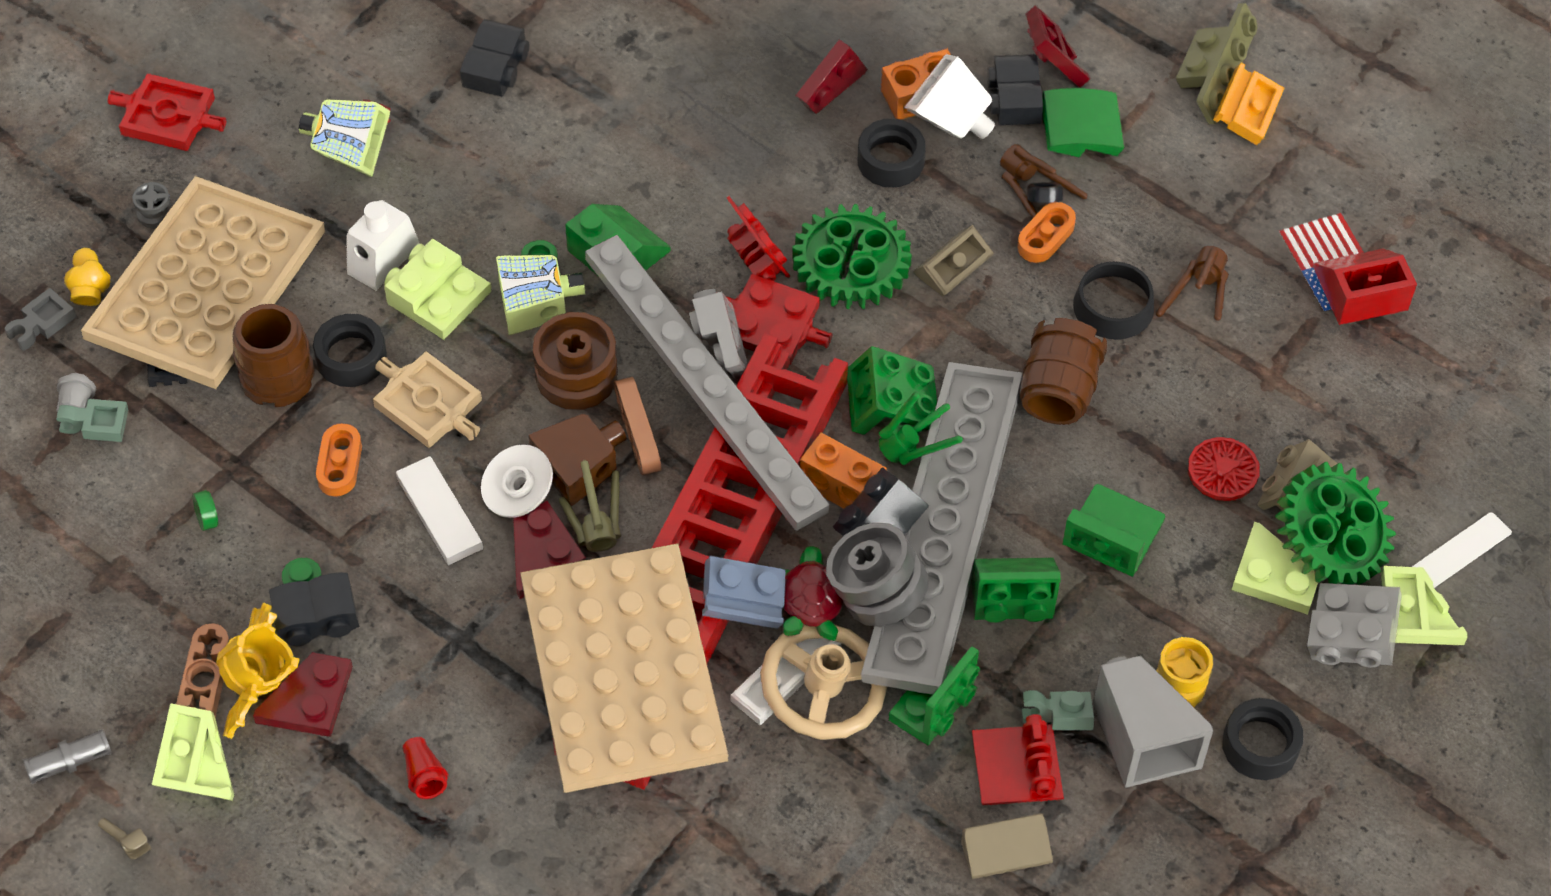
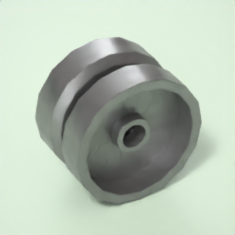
M874 522L857 527L840 539L833 547L827 559L826 575L839 597L842 598L853 618L864 625L880 627L898 622L917 608L928 589V573L922 562L913 551L903 532L890 523Z

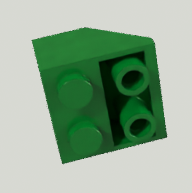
M1054 558L974 559V572L972 576L974 620H986L996 623L1006 619H1025L1030 622L1053 619L1061 579L1060 571Z

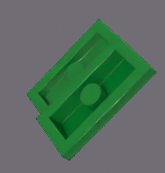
M1062 88L1043 91V117L1047 149L1049 151L1080 157L1086 149L1113 156H1118L1124 149L1117 94L1115 92L1087 88Z

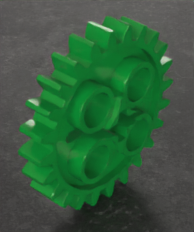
M839 204L838 213L835 214L829 208H825L824 218L813 214L812 225L803 223L802 233H796L792 258L793 271H798L797 281L799 283L806 282L807 293L817 290V297H820V301L827 296L831 297L832 307L839 300L844 301L846 309H850L852 301H857L861 309H865L866 300L868 299L874 304L879 305L880 294L889 299L892 298L893 288L901 290L903 279H908L912 254L910 253V241H905L906 231L897 230L896 219L886 223V212L884 211L877 216H873L872 206H869L864 213L859 212L858 204H854L851 211H846L845 207ZM859 233H862L858 240V250L853 252L856 237ZM850 261L848 274L845 279H841L845 273L846 262Z
M1324 462L1317 467L1311 465L1291 478L1292 482L1282 488L1286 495L1277 500V503L1284 510L1275 514V518L1285 522V526L1278 529L1277 533L1287 535L1289 541L1283 544V549L1293 548L1296 552L1291 562L1295 563L1302 560L1304 562L1302 573L1305 575L1314 570L1315 582L1317 583L1328 578L1329 584L1360 585L1381 572L1380 567L1389 563L1386 554L1395 548L1386 540L1396 535L1395 531L1386 527V524L1394 520V517L1384 515L1382 511L1388 506V501L1378 502L1376 499L1380 489L1374 488L1370 491L1367 488L1369 477L1366 476L1358 481L1356 479V469L1352 468L1344 473L1342 463H1338L1331 468L1328 462Z

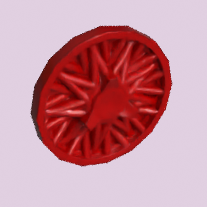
M1216 437L1204 440L1194 448L1188 460V475L1192 484L1202 494L1215 500L1232 501L1243 498L1253 491L1259 480L1260 464L1255 453L1244 443L1233 438Z

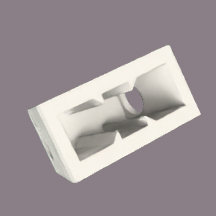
M945 54L904 107L949 135L961 139L969 130L980 139H984L993 130L995 125L983 113L992 101L991 96L960 58Z
M383 200L367 204L364 208V215L347 233V274L377 291L385 282L387 274L393 268H399L409 257L412 249L420 244L410 218Z

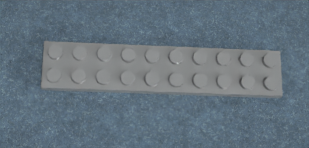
M952 362L948 363L935 410L945 403L950 405V409L931 423L925 446L955 436H961L963 441L943 450L922 456L912 491L925 501L929 507L905 534L913 551L917 554L928 573V589L922 602L910 615L893 624L880 627L874 626L861 672L863 683L934 694L946 679L974 572V559L978 557L1019 400L1023 373Z

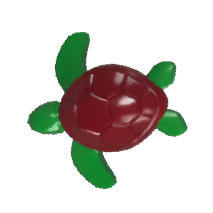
M808 546L801 554L799 565L792 570L785 569L783 608L791 617L784 622L783 633L786 636L798 635L806 625L816 627L821 637L835 641L838 629L831 620L839 614L843 600L839 597L826 575V567L823 565L821 550L814 546Z

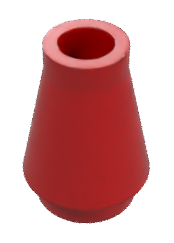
M414 737L407 740L403 744L402 750L405 755L410 791L415 793L420 799L437 797L447 787L448 772L428 747L424 738Z

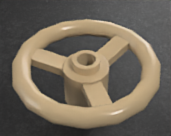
M805 625L798 635L786 636L782 633L766 651L760 671L763 696L776 718L796 733L820 740L846 738L867 728L882 710L887 691L886 686L871 684L868 701L857 715L843 722L824 723L829 698L838 695L845 682L862 679L861 672L869 647V643L851 629L837 625L835 626L838 629V635L835 641L845 644L857 653L862 661L850 663L845 650L833 644L819 647L811 656L796 644L806 639H820L823 637L819 635L816 627ZM782 657L805 673V686L813 695L808 719L803 718L788 707L778 690L776 673Z

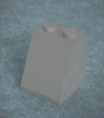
M1141 656L1128 659L1126 657H1116L1101 665L1093 705L1124 787L1127 788L1202 769L1213 734L1211 724Z

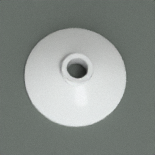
M515 445L503 450L492 459L482 477L481 494L486 506L495 514L506 518L520 517L533 511L542 503L550 490L553 479L551 463L540 449L531 445Z

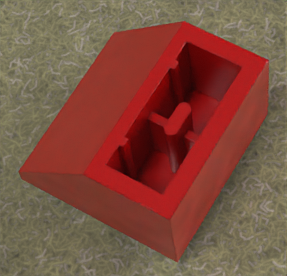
M1386 249L1314 263L1313 266L1339 325L1408 311L1417 286L1404 255Z

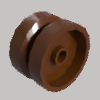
M567 312L554 316L545 322L534 336L533 360L535 364V379L540 393L551 404L564 409L583 410L598 405L612 393L614 381L617 380L618 374L616 340L611 328L602 319L584 312Z

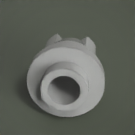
M71 373L61 377L57 383L59 400L56 411L58 412L60 405L86 408L88 399H92L95 396V384L87 376L80 373Z

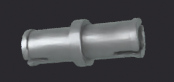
M101 729L96 733L67 743L66 740L58 742L57 748L28 759L25 758L23 763L31 783L35 784L37 781L66 770L68 773L77 771L76 766L112 753L105 733Z

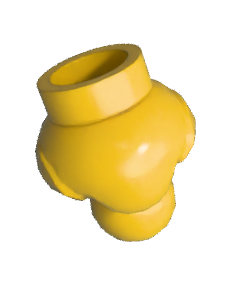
M81 248L74 253L72 259L73 267L66 272L64 281L66 287L71 292V302L82 306H95L101 303V294L109 288L111 278L99 263L95 251L90 248Z

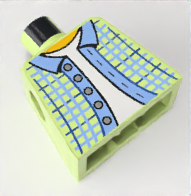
M324 100L319 115L306 112L302 114L299 121V132L313 136L310 144L312 150L365 175L373 176L391 111L376 102Z
M553 255L496 257L509 335L539 327L552 317L566 313L564 297L585 294L582 272L560 276L557 257Z

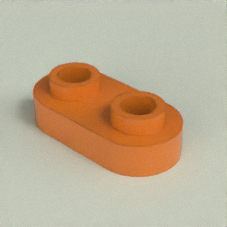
M1052 202L1045 205L1019 234L1017 249L1020 256L1033 263L1048 260L1073 233L1076 221L1074 210L1069 205L1061 202Z
M343 423L333 425L322 436L316 478L320 490L326 495L334 497L345 495L356 484L362 443L358 430L352 425ZM340 446H348L345 450L338 449ZM335 478H342L340 481L332 482Z

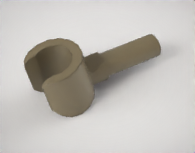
M102 818L99 821L98 826L121 844L130 859H137L152 849L147 842V837L140 828L127 835L106 818Z

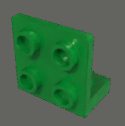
M871 346L848 367L847 383L852 432L865 435L881 422L883 418L889 417L893 419L914 392H919L920 397L902 422L916 425L936 409L937 395L934 368L929 364ZM931 424L927 426L925 429L930 430Z
M1096 484L1081 510L1078 511L1073 508L1067 518L1062 545L1133 577L1163 525L1165 514L1103 485Z
M971 646L955 667L949 665L946 679L934 694L907 690L889 712L888 720L928 746L937 734L941 737L944 736L954 721V712L960 705L965 708L977 691L974 682L980 671V667L977 666L979 650Z

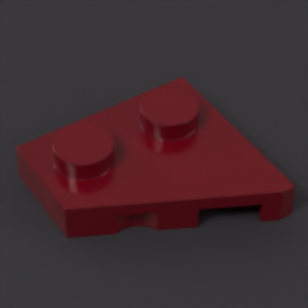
M1036 5L1033 6L1025 14L1029 25L1027 32L1034 41L1033 51L1043 62L1046 63L1048 60L1052 62L1081 88L1090 80V76L1073 61L1077 58V55L1067 42L1060 27Z
M839 39L796 96L805 107L817 114L862 77L868 69L851 47Z
M548 501L540 504L528 514L513 518L516 589L519 599L525 597L520 572L586 561V557Z
M312 652L254 711L255 723L331 737L353 668L351 659Z

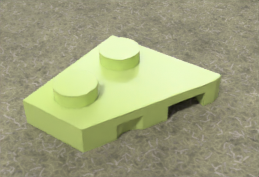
M1254 522L1232 590L1308 615L1318 585L1315 582V571L1312 570L1304 575L1302 573L1304 562L1299 560L1292 563L1291 559L1295 553L1291 549H1283V542L1263 525Z
M1383 567L1381 572L1382 586L1400 587L1402 594L1395 643L1465 644L1467 640L1466 630L1463 626L1458 628L1448 613L1450 606L1442 594H1439L1434 589L1433 581L1423 567Z
M170 703L152 785L233 801L234 792L215 716L212 711Z

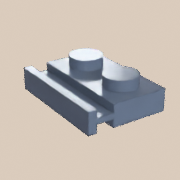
M710 556L705 561L703 590L705 608L702 610V616L776 629L783 624L784 618L781 617L782 608L784 607L785 569Z

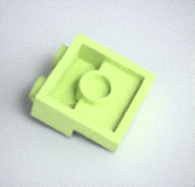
M433 238L425 246L423 244L416 245L409 255V262L402 269L398 267L393 268L387 274L384 282L387 304L443 340L491 293L490 282L464 267L460 255Z

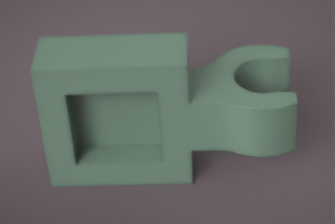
M88 399L86 408L60 405L56 418L57 421L61 422L59 431L66 434H74L81 430L83 439L122 442L128 406L127 402L98 399Z
M1030 690L1023 692L1024 706L1035 707L1032 709H1022L1023 723H1026L1027 716L1038 714L1042 716L1043 721L1051 722L1052 730H1093L1094 713L1090 692H1050L1049 699L1038 691Z

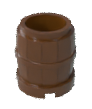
M261 304L250 308L241 315L233 329V358L238 368V378L245 395L259 405H263L262 402L274 403L275 407H284L298 402L309 392L312 387L311 381L315 376L313 359L309 353V340L298 317L292 311L276 304Z
M1055 318L1054 324L1045 326V320H1043L1034 328L1031 338V351L1023 367L1020 389L1022 406L1027 413L1047 423L1057 425L1075 423L1086 413L1092 395L1097 389L1099 366L1105 359L1107 341L1103 338L1101 342L1100 339L1095 337L1097 332L1095 328L1078 320Z

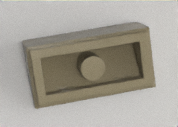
M971 225L956 234L913 272L919 279L943 297L989 259L994 252L976 228Z
M1035 814L963 830L961 843L971 879L1053 862L1046 821L1043 814Z

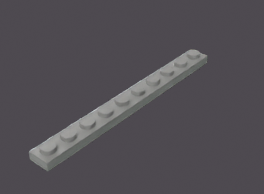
M616 235L586 250L585 258L588 264L792 527L797 531L828 514L829 504L619 236Z

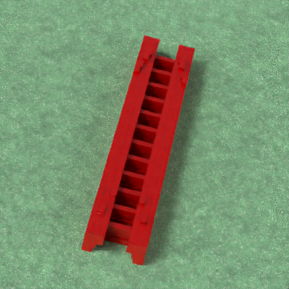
M764 333L736 387L764 422L788 430L784 439L776 437L800 467V459L819 434L823 433L847 385L848 362L834 358L829 366L821 364L814 380L807 379L806 376L787 370L790 364V353L781 350L782 344L778 343L777 337ZM779 392L802 400L799 409L772 400L774 393ZM716 427L652 548L678 544L685 572L703 579L705 561L709 556L694 551L699 540L727 550L723 557L725 559L758 564L782 515V512ZM730 479L758 489L754 498L752 499L727 490L726 487ZM714 510L742 519L738 530L710 520ZM689 587L705 659L708 664L729 620L702 616V610L705 608L703 592ZM651 776L623 782L645 790Z

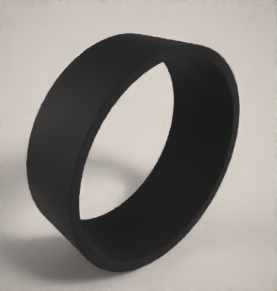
M1110 261L1095 265L1084 274L1073 300L1075 316L1078 321L1097 330L1096 335L1102 338L1118 340L1136 336L1148 327L1154 315V291L1151 281L1144 272L1128 263ZM1119 277L1138 285L1145 292L1149 301L1145 308L1134 316L1110 318L1099 314L1088 305L1083 294V288L1088 283L1099 278Z

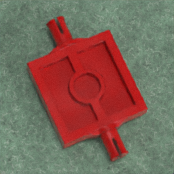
M147 73L141 86L129 95L111 90L108 95L109 105L126 108V113L119 124V129L123 136L188 151L201 128L205 127L223 132L226 127V117L208 114L215 100L214 91L210 88Z
M751 274L743 292L736 299L726 296L733 305L743 347L748 350H756L764 333L778 338V343L782 344L781 350L790 353L791 365L798 350L807 341L824 346L825 348H828L829 343H831L833 333L813 327V319L820 306V297L755 274Z

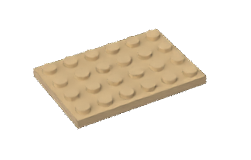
M195 176L81 329L83 340L217 389L235 363L232 335L236 322L250 308L261 304H275L325 233L324 222Z
M678 544L520 572L564 793L728 761L727 747Z

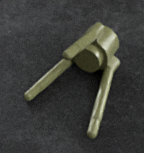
M583 460L581 468L591 513L584 517V523L581 525L567 499L561 497L559 503L576 532L579 546L586 545L589 551L601 552L615 546L617 543L616 539L621 537L619 529L620 474L617 470L612 472L609 518L605 512L599 511L589 463Z

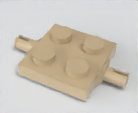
M427 351L416 361L403 368L396 366L387 357H382V362L380 360L377 362L375 369L390 380L387 386L373 398L374 407L418 441L430 448L442 436L453 429L459 431L470 441L474 439V436L477 437L480 427L468 420L466 415L482 401L481 392Z

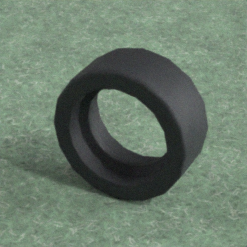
M885 118L875 121L863 130L858 139V167L865 178L871 183L882 187L898 188L910 184L920 176L924 168L925 139L918 128L904 120ZM883 143H897L908 148L912 152V156L900 163H885L872 156L870 150Z
M347 313L335 316L323 323L314 335L313 351L319 373L328 382L340 387H357L367 384L379 376L380 372L375 367L379 360L382 362V357H387V350L382 330L371 318L361 314ZM361 338L372 345L371 352L360 361L339 363L328 356L330 348L343 339Z
M1256 698L1247 700L1233 709L1228 718L1223 733L1222 748L1227 761L1237 772L1251 779L1271 780L1283 776L1293 768L1303 745V728L1298 716L1288 706L1273 699ZM1255 721L1266 722L1277 727L1287 740L1284 752L1277 756L1264 757L1248 751L1239 740L1241 727L1246 723Z

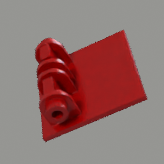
M728 196L727 200L743 221L742 224H734L728 229V241L739 253L740 258L744 260L745 265L753 274L772 281L776 280V274L780 271L787 278L791 277L783 266L788 261L779 247L773 243L761 222L755 218L745 203L738 207L731 197Z
M1033 714L1027 716L1026 723L1022 727L972 730L982 805L1064 799L1054 731L1052 730V724L1047 725V722L1042 720L1041 715Z

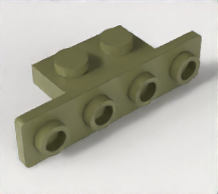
M1239 3L1229 26L1197 29L1176 77L1181 88L1202 87L1197 97V104L1208 124L1217 123L1213 119L1236 67L1245 60L1253 36L1257 32L1256 18L1251 14L1246 3Z

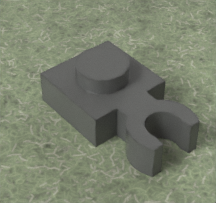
M49 288L21 309L24 319L11 321L4 330L7 338L10 340L18 334H23L17 339L19 348L24 351L33 346L36 336L40 333L48 339L77 316L74 308Z

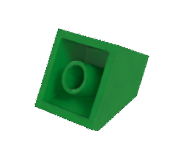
M591 204L565 224L567 251L593 273L595 271L586 261L585 251L616 235L619 236L645 271L671 251L668 244L619 205Z

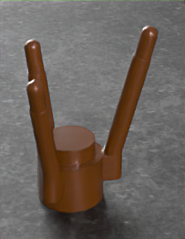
M1019 144L1012 145L1001 157L1000 166L1005 170L1002 179L1012 187L1032 218L1035 217L1037 211L1031 201L1027 200V195L1017 180L1027 181L1034 176L1036 171L1055 183L1061 184L1063 188L1082 199L1088 197L1086 192L1056 174L1054 167L1031 155Z
M1215 246L1203 247L1199 252L1197 260L1190 261L1186 272L1162 302V305L1156 311V316H1163L1191 277L1195 275L1197 279L1195 287L1197 289H1201L1204 284L1217 283L1214 319L1217 321L1221 320L1225 283L1229 276V273L1224 270L1228 260L1226 253Z

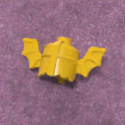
M264 602L260 609L253 608L248 628L240 635L231 638L226 647L218 653L216 660L219 673L226 686L240 695L227 715L223 736L230 739L233 738L234 732L238 727L244 726L247 711L253 703L257 702V697L278 688L281 681L298 668L299 659L293 657L292 650L288 644L276 635V629L271 627L277 614L270 612L272 606Z

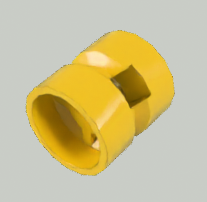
M1189 637L1176 638L1164 646L1160 655L1157 672L1186 701L1195 707L1202 701L1213 668V657L1209 648L1201 641Z

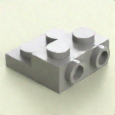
M708 289L695 293L693 295L694 299H692L695 311L689 312L694 333L699 334L701 341L706 340L714 349L716 360L723 367L724 371L729 372L736 380H740L748 362L733 305L722 291L716 293L715 289Z
M1320 583L1316 610H1312L1307 643L1311 659L1327 665H1335L1339 662L1358 663L1364 667L1392 665L1402 597L1400 587Z

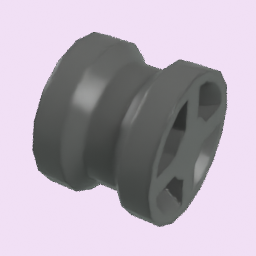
M148 182L137 187L133 193L132 199L138 221L147 228H157L172 208L168 189L158 182Z

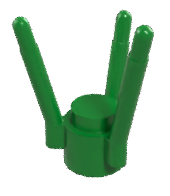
M914 392L891 422L879 431L881 437L879 439V447L882 454L889 461L894 463L900 461L905 466L913 459L961 443L963 438L955 436L916 449L919 443L918 433L950 409V405L948 403L943 404L913 427L908 424L899 425L920 397L919 392Z

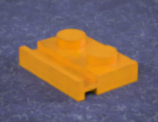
M1240 63L1232 74L1213 120L1217 123L1219 120L1228 124L1227 128L1258 145L1264 139L1284 87L1255 70L1253 73L1244 69L1245 64Z

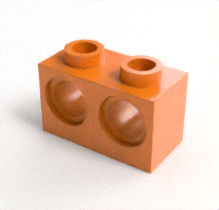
M948 49L929 52L920 57L895 62L889 66L882 67L881 92L895 119L915 116V114L904 107L945 54L951 55Z
M822 432L800 459V468L821 495L843 509L854 502L864 490V486L869 478L877 474L882 467L887 470L883 465Z

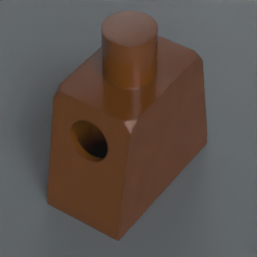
M586 414L577 415L528 435L529 445L540 449L549 459L553 470L552 484L562 497L567 499L570 506L575 505L587 495L581 462L583 460L588 461L594 488H596L612 475V472L617 468L614 447L627 440L625 431L618 421L614 420L598 429Z

